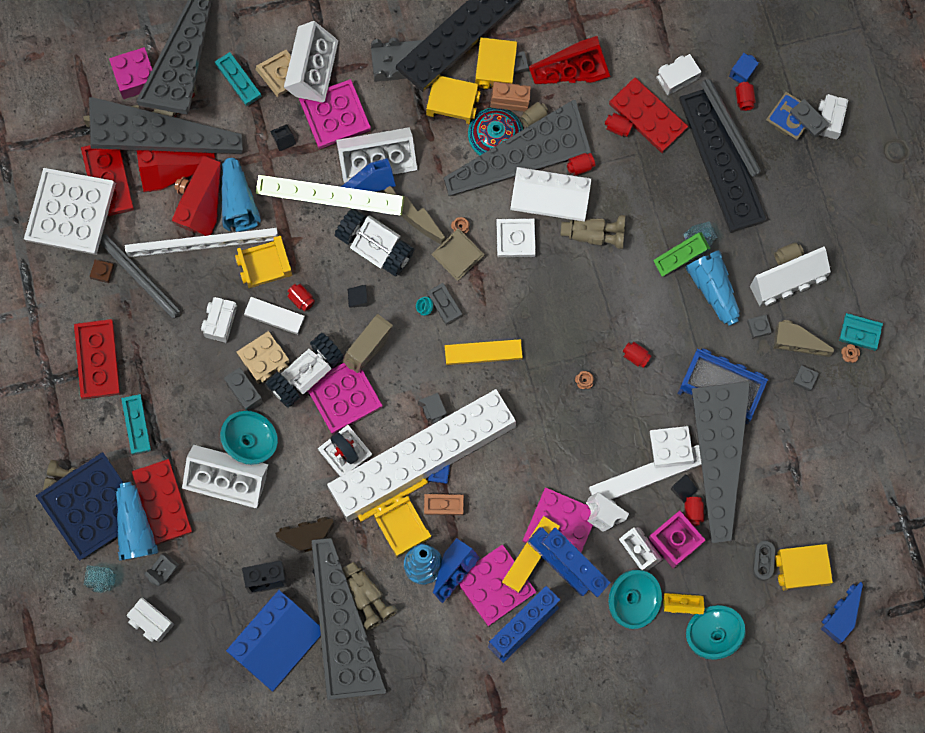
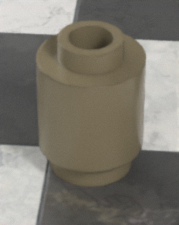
M536 102L523 112L520 119L528 127L547 116L549 111L543 103Z
M795 242L774 252L778 265L804 255L802 246L797 245Z

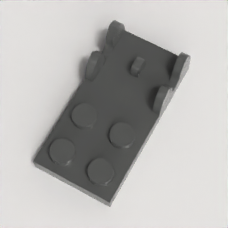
M391 38L388 43H382L379 39L373 40L371 42L374 82L407 79L396 70V65L423 40L400 42L398 38ZM446 70L441 76L448 75V71Z

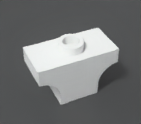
M599 492L590 496L586 502L591 511L588 522L602 532L612 528L614 524L617 525L625 521L629 513L617 506L613 500L607 499Z

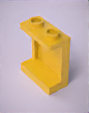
M480 38L475 84H478L482 89L492 88L493 82L512 84L517 48L516 41Z
M440 76L432 84L426 115L434 117V113L464 119L466 124H470L471 119H475L477 108H474L475 102H479L481 91H478V84Z
M281 236L273 237V242L245 250L237 248L238 255H235L237 265H242L244 272H241L240 275L243 284L247 283L248 288L292 276Z
M403 495L394 499V504L388 507L386 505L379 507L375 510L377 513L374 514V518L396 558L408 552L414 546L431 539L429 531L423 525L409 496L404 498Z
M827 544L780 549L777 555H775V564L780 570L778 583L779 586H782L783 591L819 585L823 587L833 583Z

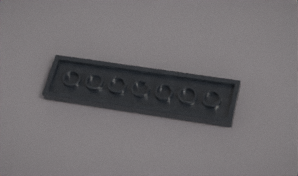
M522 0L466 1L396 65V70L424 92L472 48L480 38L484 37L520 4Z
M704 89L680 96L679 101L730 233L765 222L766 217L745 163Z

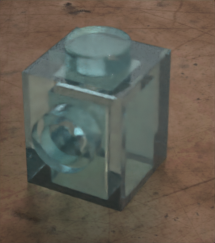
M710 221L694 225L683 234L687 240L695 234L702 232L709 247L718 238Z
M87 565L84 586L93 588V592L104 593L105 590H110L111 586H114L116 575L113 574L111 568Z

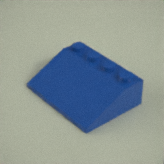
M278 590L226 651L273 692L320 638V626L292 600Z

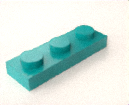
M230 52L215 61L217 68L246 107L262 97L261 93Z
M141 394L121 398L131 454L136 455L150 452L151 445Z

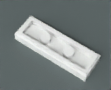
M253 297L250 298L244 313L246 317L297 335L305 318L303 315Z

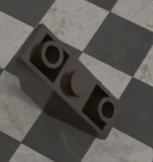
M322 517L317 519L315 523L302 522L298 524V527L292 529L290 526L280 528L279 532L275 534L280 542L299 553L312 551L311 540L327 538L334 527L333 518Z

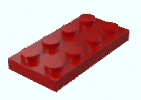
M633 78L609 101V105L621 116L629 119V122L633 123L632 126L661 153L688 129V125L636 78Z
M90 145L81 147L87 176L111 180L116 183L107 216L134 210L121 150L92 149Z
M113 320L74 324L81 399L120 395Z
M167 459L132 471L142 507L153 532L155 544L158 545L193 533L170 460Z

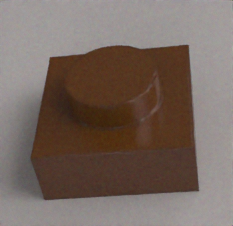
M95 259L89 276L90 279L109 283L114 265Z

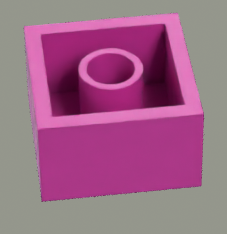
M145 47L109 58L123 100L139 95L152 71Z
M680 510L648 538L673 569L706 541Z

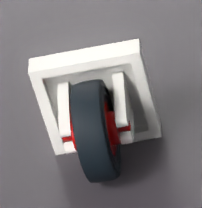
M349 425L335 433L318 448V451L340 477L357 468L372 456V453Z

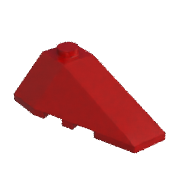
M598 36L575 43L529 66L535 84L569 81V83H575V81L595 82L610 77Z
M137 150L143 192L164 190L169 185L176 183L177 179L193 175L202 157L205 156L215 160V153Z
M205 156L202 157L172 218V222L176 226L202 236L212 235L218 216L221 162Z

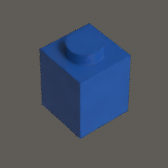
M743 53L732 68L729 77L738 83L748 82L756 71L759 62L752 55Z

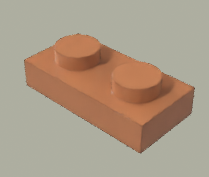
M424 494V515H463V495Z

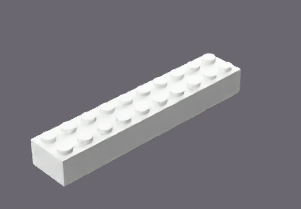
M495 389L327 484L328 489L347 522H350L359 515L366 513L419 483L422 479L429 477L445 466L456 462L516 428V420Z

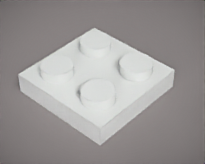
M497 219V257H535L534 219Z
M688 426L650 430L655 468L694 464Z

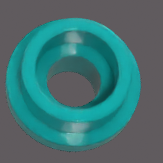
M429 297L418 299L416 302L417 312L423 316L431 313L433 309L432 299Z

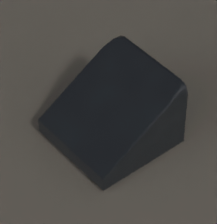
M287 124L270 131L279 151L296 144L293 133Z
M366 285L347 289L349 308L368 306Z
M686 474L671 488L673 493L683 503L686 502L687 497H691L698 491Z

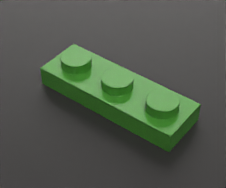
M699 232L653 261L663 277L706 252L710 247L702 232Z

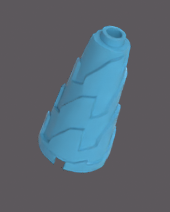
M227 158L222 164L223 227L228 231H231V227L235 228L236 232L247 231L258 226L257 221H261L260 214L255 205L252 192L248 187L240 162L235 158Z
M718 250L710 253L711 256H704L688 264L685 268L697 288L702 291L707 302L712 305L720 321H723L724 324L728 323V326L739 321L740 310L733 295L734 291L727 276L729 274L722 259V254Z
M131 482L121 483L120 488H117L116 491L119 561L157 554L158 547L155 544L153 532L142 507L138 489Z
M419 544L414 546L407 552L404 559L405 573L414 583L421 585L433 583L437 579L442 557L438 550L429 545Z

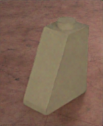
M377 314L348 349L343 363L349 369L359 373L385 346L393 325Z

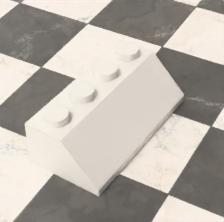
M315 21L298 26L284 88L295 97L325 102L338 40Z
M410 127L336 140L344 183L369 163L387 158L393 174L417 170Z
M517 167L510 210L585 222L591 179Z
M825 247L756 275L750 288L759 306L764 304L770 306L778 298L786 299L797 290H800V292L807 290L813 283L818 285L825 282L831 272Z
M193 445L186 459L182 489L257 508L265 484L268 464H244L233 459L227 453Z

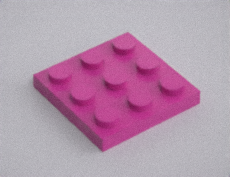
M351 79L328 87L325 102L299 98L318 149L337 143L336 140L351 138L371 131Z
M345 363L331 369L308 390L332 435L342 430L345 426L351 425L383 408L363 370L356 373L354 370L349 369Z
M545 488L522 542L527 543L542 517L545 516L559 525V531L582 552L593 526L588 522L591 514L589 506Z
M503 544L480 559L466 574L462 582L458 584L488 627L536 594L528 579L519 593L502 583L515 562Z

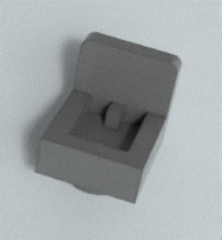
M162 553L152 568L144 574L152 584L161 586L167 583L179 567V564L168 554Z

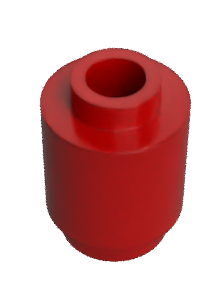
M749 82L739 83L735 88L737 106L741 111L754 109V104L756 103L754 86L749 84Z
M613 113L612 116L608 115L604 125L607 126L606 130L621 137L623 135L627 137L633 123L629 122V119Z
M583 153L569 158V163H566L568 172L570 174L573 173L574 176L591 171L596 166L591 153Z
M294 284L287 291L289 293L287 297L299 310L302 309L306 312L315 303L313 296L302 284Z
M635 341L632 344L628 342L622 351L625 353L624 358L637 367L641 366L642 368L645 367L652 356L648 353V350Z
M687 497L684 503V516L693 526H700V523L704 522V503L701 497Z

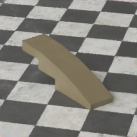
M391 186L384 189L385 194L396 195ZM405 197L401 216L425 236L442 244L445 241V236L425 208L417 211L408 197Z

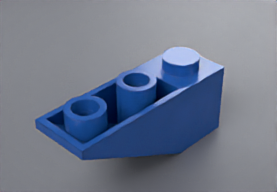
M388 158L369 163L341 187L372 192L384 190L389 186L395 187Z
M457 538L443 555L433 594L441 603L451 595L456 586L462 582L466 574L480 559L471 547Z
M862 582L857 585L852 584L846 591L848 596L844 600L841 598L835 604L834 608L836 610L832 615L828 613L821 621L824 625L820 629L838 644L842 643L855 627L863 586Z

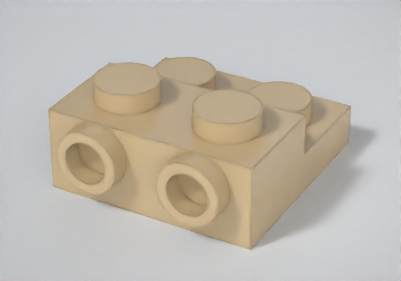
M269 331L237 351L238 356L257 384L265 383L272 377L271 375L276 372H283L288 367V364H290L288 357Z

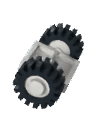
M354 208L347 212V215L344 216V219L341 220L340 225L337 227L338 229L335 231V237L347 245L353 241L350 246L352 250L380 269L383 267V269L395 277L407 266L414 253L412 246L403 240L398 242L401 237L399 234L371 216L366 218L365 215Z
M322 332L310 342L317 355L308 349L281 374L276 372L265 382L271 392L287 408L300 398L294 388L304 394L324 377L331 368H334L344 359V355L338 347Z

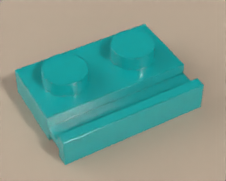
M846 313L839 341L876 351L883 323Z

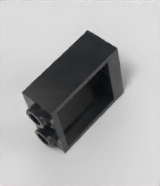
M282 560L242 568L245 588L249 594L288 587Z

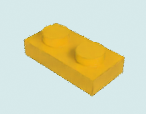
M664 593V612L704 614L703 596Z

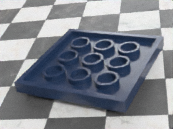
M103 451L35 495L79 561L118 536L116 491L117 488H120V484L123 481Z

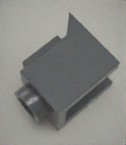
M438 393L418 400V405L423 407L426 419L431 424H435L447 417L446 410Z

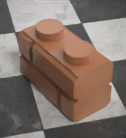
M493 82L490 108L524 112L528 109L531 86Z

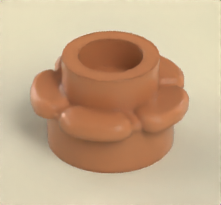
M186 177L177 179L175 183L177 194H184L190 182Z
M463 217L456 218L451 224L453 232L458 228L464 234L469 231L470 223Z
M849 344L841 350L842 358L846 362L854 363L858 360L860 351L858 348H855V345Z
M581 371L576 376L575 382L580 389H589L593 386L594 377L591 373Z

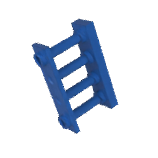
M539 527L527 541L581 596H584L590 590L596 597H599L611 583L556 527L549 534L542 527Z

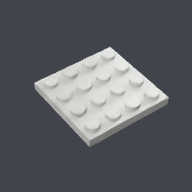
M43 168L24 240L97 255L116 183L111 180Z

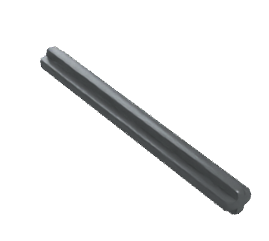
M711 79L704 80L701 86L752 177L759 175L761 169Z
M107 234L102 235L100 244L171 318L177 317L180 309Z

